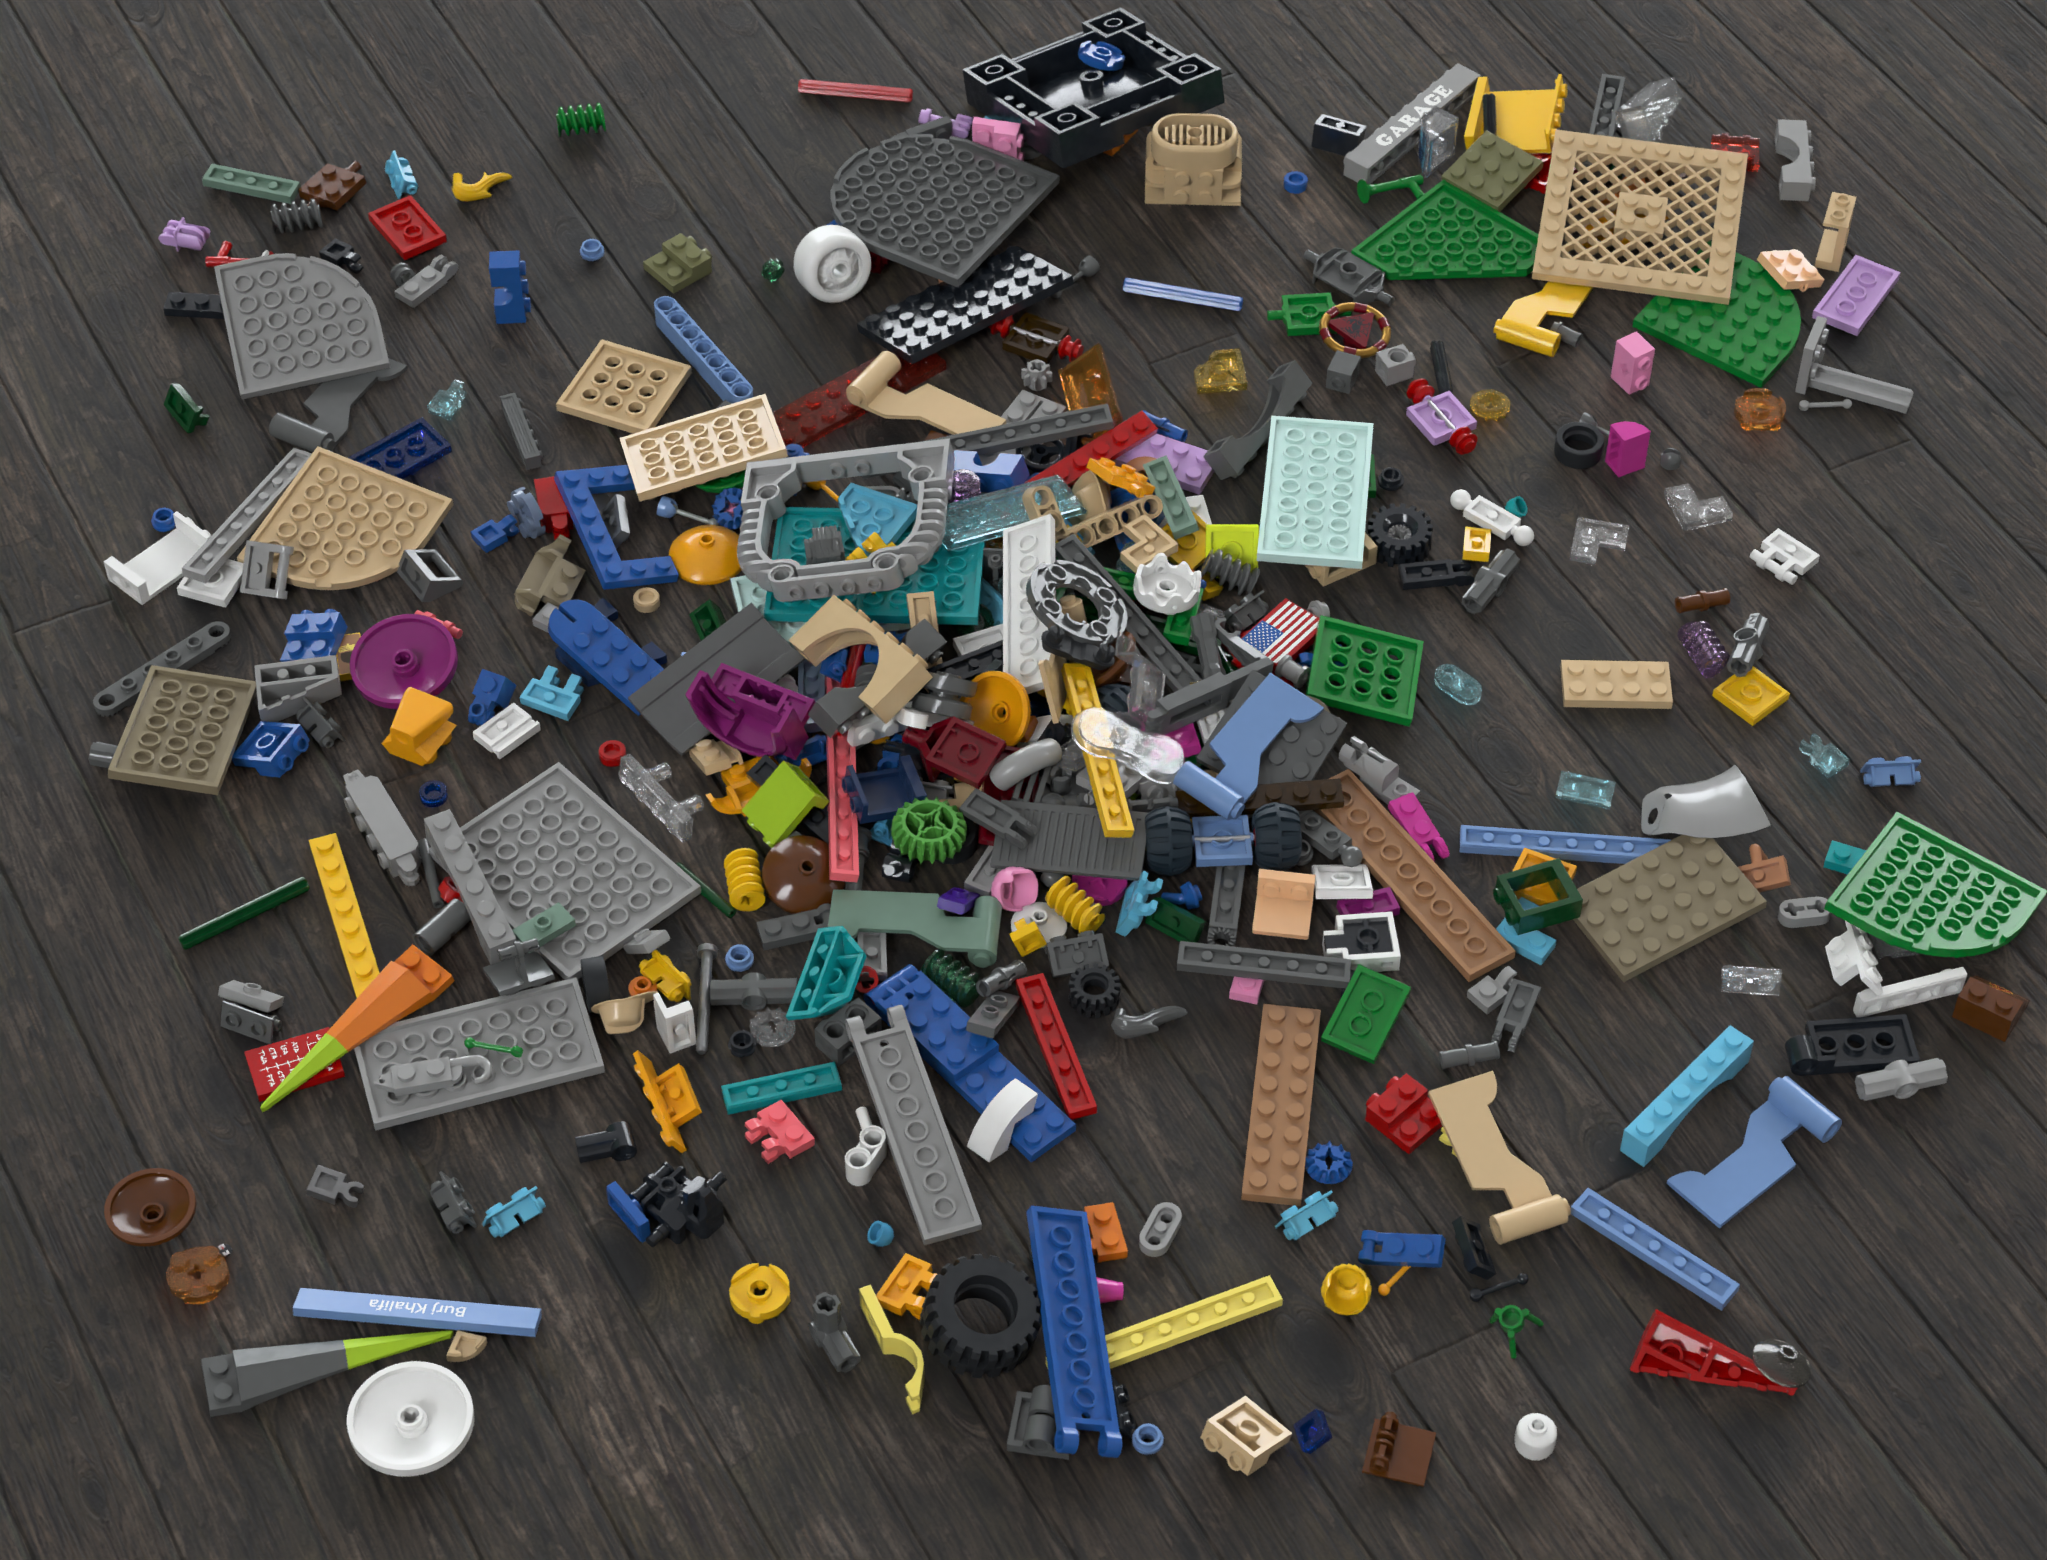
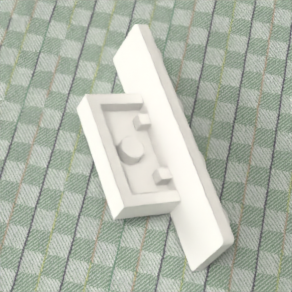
M1845 921L1847 931L1833 938L1825 946L1833 979L1842 986L1857 974H1860L1861 980L1879 996L1883 993L1881 986L1883 979L1876 968L1878 961L1872 954L1873 944L1868 938L1867 932Z

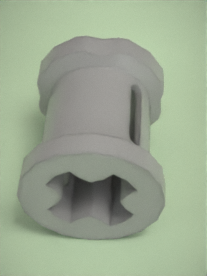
M1285 655L1275 669L1276 676L1288 679L1298 689L1309 678L1310 667L1299 665L1293 661L1290 655Z

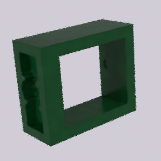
M1559 858L1497 876L1496 887L1493 889L1495 902L1498 905L1501 904L1505 911L1508 925L1514 927L1517 935L1573 920L1581 915L1583 898ZM1548 882L1558 901L1524 911L1514 891Z

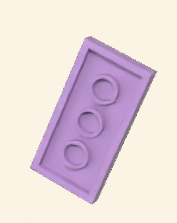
M1855 255L1814 309L1812 318L1816 319L1817 316L1827 318L1826 324L1858 336L1898 282L1900 272Z
M1155 434L1113 460L1115 466L1121 467L1122 464H1126L1137 457L1148 456L1158 459L1167 455L1181 489L1199 495L1214 473V470L1203 457L1208 450L1160 434Z

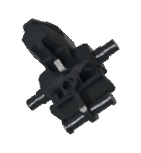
M664 1162L654 1174H647L643 1178L644 1183L634 1192L629 1193V1198L631 1200L635 1198L641 1204L643 1214L647 1219L653 1217L659 1222V1225L645 1239L648 1245L655 1247L661 1240L667 1237L674 1243L681 1244L686 1239V1229L700 1239H708L724 1224L723 1204L716 1192L727 1180L726 1176L719 1171L707 1181L701 1176L691 1180L686 1176V1169L683 1166L678 1167L674 1171L668 1162Z

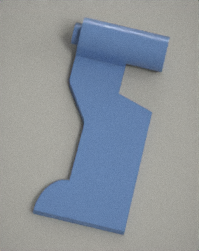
M1270 672L1210 742V747L1225 765L1216 778L1190 761H1187L1177 772L1173 784L1229 821L1233 817L1237 819L1245 808L1244 804L1257 789L1260 757L1290 721L1295 723L1308 722L1322 713L1324 707Z
M1788 1076L1782 1079L1778 1077L1771 1083L1768 1089L1770 1091L1768 1101L1750 1115L1744 1142L1739 1149L1706 1175L1696 1171H1687L1676 1174L1667 1180V1185L1718 1228H1721L1795 1168L1794 1160L1782 1143L1786 1138L1803 1126L1821 1142L1825 1143L1841 1127L1842 1120Z

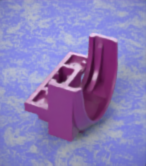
M724 663L720 664L712 679L707 672L699 670L685 694L696 717L707 730L727 745L746 754L763 757L765 754L768 757L782 754L796 760L809 738L804 726L810 718L808 713L816 703L814 699Z

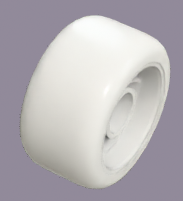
M825 225L809 232L799 243L794 255V272L800 284L812 296L823 302L839 303L854 297L865 286L871 272V256L863 241L852 231L839 225Z

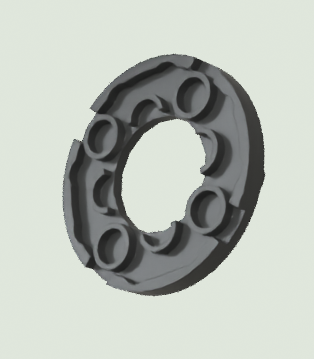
M1056 560L1054 564L1047 565L1044 562L1036 567L1027 581V602L1048 630L1051 626H1057V629L1062 628L1067 636L1072 637L1077 642L1089 643L1100 647L1101 644H1108L1109 646L1115 643L1127 625V611L1122 599L1116 598L1115 594L1111 591L1112 586L1109 582L1085 566L1065 560ZM1058 588H1071L1086 595L1094 603L1098 611V620L1085 624L1086 621L1084 620L1082 623L1072 620L1067 612L1064 615L1061 612V605L1053 599V591Z

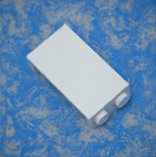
M177 511L173 513L176 529L123 565L113 556L104 561L108 580L141 605L182 578V567L211 537L207 530L200 529L189 517L185 518Z

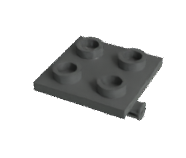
M537 938L525 942L518 940L513 942L512 946L498 949L497 952L501 962L483 967L484 974L500 997L514 995L519 990L532 986H542L547 981L555 979L553 972L543 958L534 951L540 949Z

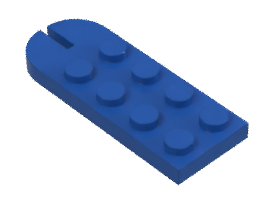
M568 600L561 603L559 610L555 608L549 618L548 632L550 637L637 716H640L641 714L632 705L628 697L663 671L664 668L588 602Z

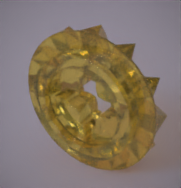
M1481 390L1471 397L1470 409L1471 412L1476 414V418L1484 417L1485 421L1493 419L1497 422L1499 417L1505 418L1507 412H1510V401L1505 394L1499 391ZM1490 402H1492L1493 405L1492 409L1487 408V406L1490 405Z

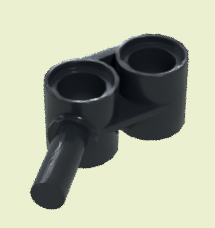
M892 840L890 853L886 854L883 862L882 877L910 884L919 859L915 858L910 861L908 854L901 855L899 848H895L894 840Z

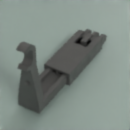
M1226 618L1216 620V637L1232 652L1243 667L1227 675L1219 672L1156 701L1157 708L1148 712L1144 736L1150 739L1161 734L1164 736L1227 708L1228 701L1235 698L1252 670L1267 677L1273 671L1274 662L1241 639V631H1235L1234 633L1226 632L1224 630Z

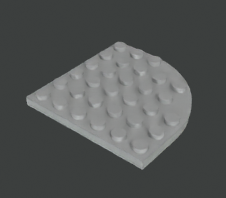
M291 253L260 256L214 266L242 400L390 368L377 309L369 294L360 286V283L339 266L317 257H298L296 254Z

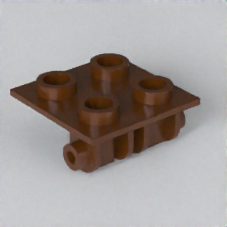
M1386 1412L1381 1419L1375 1418L1362 1473L1424 1487L1436 1432L1399 1424L1397 1414L1394 1412Z

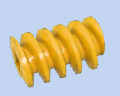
M750 848L736 849L730 852L724 859L729 901L735 909L749 912L759 909L765 903L758 854Z
M1062 877L1047 892L1045 896L1047 905L1051 909H1055V912L1063 916V919L1071 923V926L1078 930L1079 933L1085 931L1095 932L1105 920V914H1099L1102 909L1101 904L1096 903L1093 905L1094 898L1092 896L1085 898L1086 891L1084 889L1077 892L1078 884L1075 882L1069 885L1070 877Z

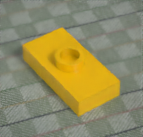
M1465 527L1462 560L1489 562L1491 529Z

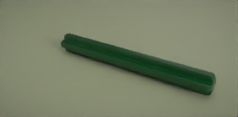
M300 877L181 934L178 937L179 943L184 950H187L307 892L310 889L309 884L304 877Z

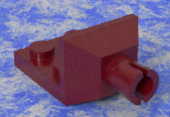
M954 716L934 723L929 730L908 726L911 731L906 729L902 738L903 743L920 750L921 760L929 781L934 783L940 772H943L977 789L981 787L1007 747L1005 740Z

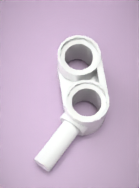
M859 1107L856 1110V1114L862 1129L859 1135L860 1142L845 1155L846 1179L855 1186H863L870 1182L887 1155L885 1131L879 1126L872 1125L866 1107Z

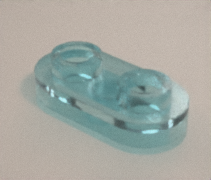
M1443 664L1437 667L1434 682L1439 689L1464 705H1473L1480 701L1482 685L1476 679L1452 664Z

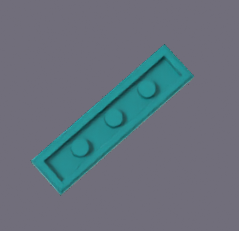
M835 1062L721 1086L728 1115L767 1107L780 1100L785 1103L842 1090Z

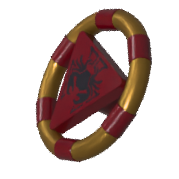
M1348 302L1333 306L1324 313L1320 320L1319 333L1323 342L1334 352L1338 350L1360 356L1361 358H1367L1376 355L1377 352L1387 347L1391 338V327L1387 318L1375 308L1367 304ZM1353 311L1361 313L1360 315L1333 319L1343 312ZM1375 319L1382 331V337L1372 347L1366 348L1372 322ZM1328 327L1344 337L1343 343L1345 346L1340 345L1332 338Z

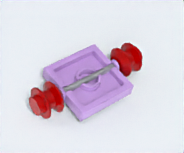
M1426 379L1412 381L1406 393L1409 399H1413L1414 404L1407 407L1406 415L1433 446L1449 440V444L1452 447H1456L1455 450L1458 454L1472 452L1478 440L1477 436L1471 433L1477 427L1476 419L1450 391L1433 397L1435 390L1432 386L1428 385Z

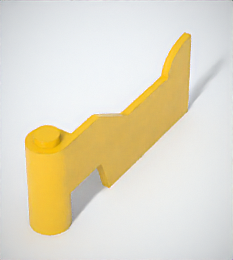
M1548 281L1542 291L1515 300L1502 319L1496 321L1493 333L1496 334V339L1554 357L1561 341V334L1539 327L1540 323L1546 315L1573 318L1593 287Z

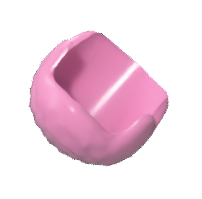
M1007 867L998 872L994 877L991 896L997 898L1002 905V909L1020 912L1023 910L1022 907L1031 905L1036 901L1039 890L1038 879L1034 872L1029 869Z

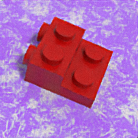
M1407 1073L1401 1078L1397 1076L1391 1078L1386 1085V1091L1381 1095L1374 1093L1366 1102L1365 1120L1408 1154H1411L1442 1127L1435 1108L1427 1097L1428 1089Z

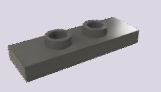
M1002 991L992 993L967 1021L966 1031L994 1038L1018 1008L1020 997Z

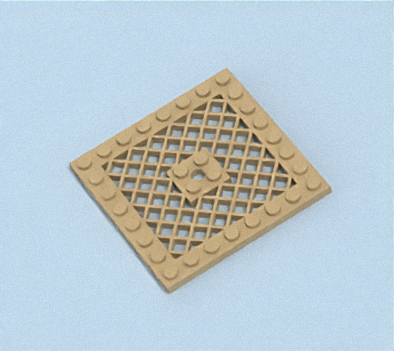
M1556 130L1532 279L1729 305L1748 154ZM1588 160L1592 165L1586 167L1582 163ZM1612 163L1616 168L1610 170L1606 166ZM1636 166L1640 171L1634 173L1630 169ZM1575 167L1579 172L1573 175ZM1660 169L1664 174L1658 176L1654 172ZM1599 170L1603 175L1597 178L1593 173ZM1623 173L1627 178L1621 181L1617 176ZM1682 173L1688 176L1684 180L1679 176ZM1646 176L1651 180L1647 184L1641 180ZM1709 176L1712 181L1707 183L1703 178ZM1586 178L1589 183L1583 185L1580 180ZM1672 180L1675 185L1669 187L1665 182ZM1610 181L1613 186L1607 188L1604 183ZM1696 183L1699 188L1693 190L1690 185ZM1634 184L1637 189L1631 191L1628 186ZM1571 186H1573L1576 190L1571 192ZM1719 186L1718 193H1717V192L1714 190V188H1716V187ZM1658 187L1662 192L1655 194L1652 190ZM1596 188L1600 193L1594 196L1590 191ZM1682 190L1686 195L1679 197L1676 193ZM1620 191L1618 199L1614 194ZM1706 193L1710 198L1704 200L1701 195ZM1583 196L1587 200L1580 203L1576 198ZM1669 198L1672 201V203L1667 205ZM1608 199L1611 203L1605 206L1601 201ZM1693 201L1697 205L1691 208L1687 203ZM1570 203L1573 208L1568 210V204ZM1717 204L1716 211L1711 206ZM1594 206L1597 211L1591 213L1588 208ZM1680 208L1684 213L1677 215L1674 210ZM1617 209V213H1616V216H1615V215L1612 213V211H1614V210ZM1702 211L1708 215L1703 219L1698 215ZM1580 213L1584 218L1578 221L1574 216ZM1636 214H1644L1646 217H1645V218H1639V217H1637V216H1635V215H1636ZM1603 216L1608 220L1604 224L1598 220ZM1667 216L1670 220L1665 223V217ZM1691 219L1694 224L1689 226L1684 221ZM1567 221L1570 224V226L1565 228V223ZM1712 222H1714L1713 228L1709 225ZM1591 224L1594 229L1588 231L1585 226ZM1677 226L1681 231L1675 233L1671 229ZM1614 227V233L1612 234L1609 230ZM1700 229L1706 233L1701 237L1696 233ZM1577 231L1581 236L1575 239L1571 234ZM1664 233L1668 238L1662 241ZM1600 234L1605 238L1601 242L1595 238ZM1687 236L1692 240L1688 244L1682 240ZM1626 238L1629 243L1623 245L1620 240ZM1564 239L1567 242V244L1562 246V242ZM1712 240L1711 247L1706 242ZM1651 241L1654 246L1648 248L1644 243ZM1588 242L1592 247L1585 249L1582 244ZM1673 244L1679 248L1674 252L1669 248ZM1612 245L1617 250L1610 253L1606 248ZM1698 247L1703 251L1699 255L1693 251ZM1635 248L1641 252L1636 256L1630 252ZM1573 249L1578 253L1574 257L1568 253ZM1660 251L1665 255L1661 259L1655 255ZM1599 253L1602 258L1596 260L1592 255ZM1686 255L1690 260L1683 262L1680 257ZM1624 256L1627 261L1621 264L1617 258ZM1709 258V265L1704 260ZM1646 259L1652 263L1647 267L1642 263ZM1671 262L1676 266L1672 270L1666 266ZM1696 265L1701 270L1695 273L1690 268Z

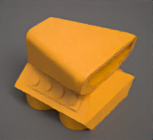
M408 687L403 694L390 727V734L382 742V745L390 754L420 766L434 762L437 758V750L440 746H444L451 741V732L457 726L448 721L453 714V705L448 701Z

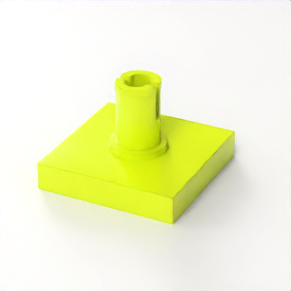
M1206 524L1205 559L1212 548L1213 553L1217 549H1221L1223 551L1222 558L1229 553L1232 555V562L1237 558L1241 559V567L1245 563H1249L1251 565L1250 572L1254 568H1258L1259 526Z

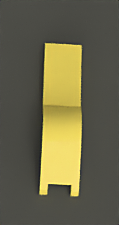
M871 1285L859 1288L860 1306L883 1354H895L904 1357L913 1364L916 1370L913 1378L905 1384L909 1394L906 1397V1402L912 1414L920 1412L925 1381L922 1352L913 1340L893 1332Z

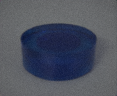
M431 780L420 787V800L427 807H439L448 799L447 787L441 781Z

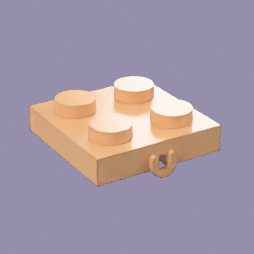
M1795 249L1761 252L1757 258L1758 262L1783 289H1799L1801 292H1804L1808 288L1821 287L1825 280L1817 272V269L1804 258L1803 253Z

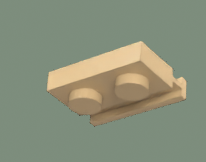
M704 739L697 742L689 750L690 757L706 776L732 768L731 764L738 762L739 765L744 764L741 753L723 741L716 742L714 739Z

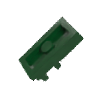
M180 384L170 385L163 405L187 433H192L195 426H206L210 416L202 414L203 407L197 406Z
M1154 897L1153 900L1158 902L1156 911L1146 917L1145 923L1179 942L1198 943L1206 921L1161 897Z

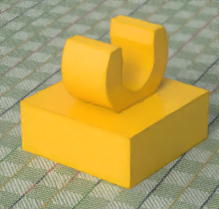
M1022 918L1014 922L1017 930L1009 935L1022 957L1047 944L1035 921L1027 924L1025 919Z

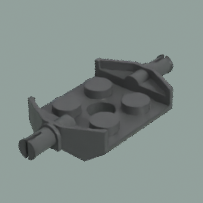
M1334 247L1320 255L1312 252L1310 249L1305 251L1303 258L1315 265L1312 283H1316V278L1352 297L1353 302L1367 304L1375 300H1380L1388 306L1394 303L1395 297L1384 292L1383 286L1386 272L1342 248Z

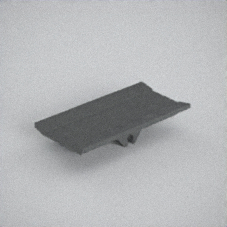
M751 602L635 691L628 699L664 740L683 756L697 742L711 734L698 720L685 696L699 670L707 672L712 679L720 664L724 663L775 684L805 661V658L796 649L791 647Z

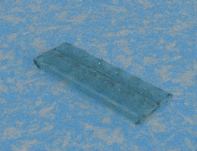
M1054 475L949 503L947 506L945 536L942 544L948 551L1002 537L1004 529L1030 521L1022 497L1025 490L1031 487L1043 485L1050 488L1063 519L1086 514L1087 510L1079 499L1075 497L1064 479L1059 475ZM1038 492L1034 496L1037 504H1040L1042 500Z

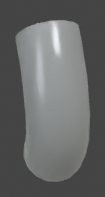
M1047 738L1019 749L994 765L989 773L991 781L998 789L1006 791L1032 773L1057 764L1062 757L1060 744L1052 738Z

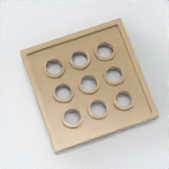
M601 339L557 401V411L633 434L651 429L658 424L692 374V369L687 364Z

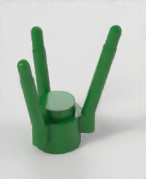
M1508 1305L1502 1309L1496 1308L1495 1314L1489 1319L1491 1324H1494L1499 1319L1501 1328L1504 1332L1508 1333L1509 1351L1512 1359H1515L1517 1356L1515 1334L1523 1329L1525 1319L1540 1327L1544 1324L1539 1318L1530 1314L1528 1309L1521 1310L1515 1305Z

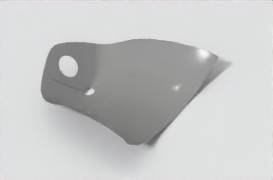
M1733 765L1722 774L1707 780L1660 787L1647 794L1642 802L1641 828L1642 832L1647 835L1676 833L1697 838H1718L1751 833L1771 826L1756 795L1736 765ZM1671 794L1672 796L1666 799L1664 795ZM1654 808H1657V818L1650 825L1648 823L1649 814Z

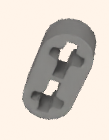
M1807 897L1785 900L1779 907L1778 921L1788 928L1826 924L1831 917V913L1824 910L1827 899L1823 897Z

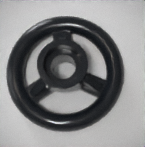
M1061 440L1050 441L1055 444L1053 447H1046L1042 444L1030 445L1031 454L1029 460L1023 453V447L1015 448L1016 454L1023 455L1028 469L1042 472L1064 458L1065 445ZM1058 455L1055 461L1049 463L1050 457Z

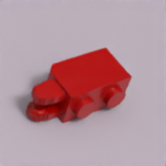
M554 476L534 479L536 499L543 515V519L540 520L541 527L545 526L547 533L553 532L554 540L559 535L570 539L569 530L574 529L573 521L555 483Z

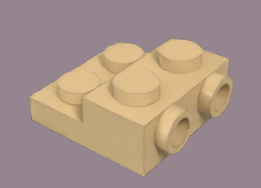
M1244 1396L1208 1419L1201 1439L1209 1451H1217L1225 1457L1231 1469L1234 1471L1241 1470L1248 1476L1265 1465L1270 1454L1287 1444L1292 1432L1248 1397Z

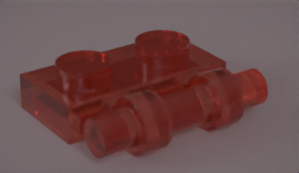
M1729 133L1711 136V144L1720 145H1712L1711 149L1748 154L1746 171L1758 172L1759 149L1756 148H1759L1760 138H1751L1750 135H1743L1742 137L1729 136Z

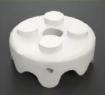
M1159 553L1155 555L1149 564L1139 565L1134 578V595L1143 606L1150 610L1167 615L1184 612L1192 608L1198 601L1201 587V571L1198 570L1193 573L1189 565L1184 561L1179 565H1171L1167 560V556L1164 553Z

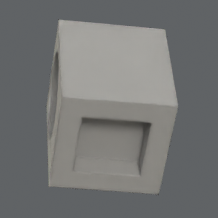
M1404 344L1376 353L1375 371L1386 386L1413 378L1416 359L1414 354L1409 352Z

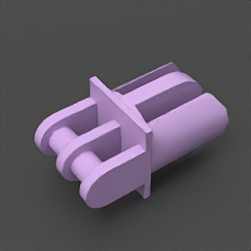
M182 217L181 221L169 220L167 223L168 227H165L163 234L159 236V241L165 245L175 246L178 252L181 247L200 251L210 236V230L204 226L185 223V219Z

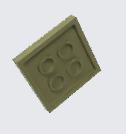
M1486 130L1441 177L1442 180L1447 181L1500 212L1543 168V161Z

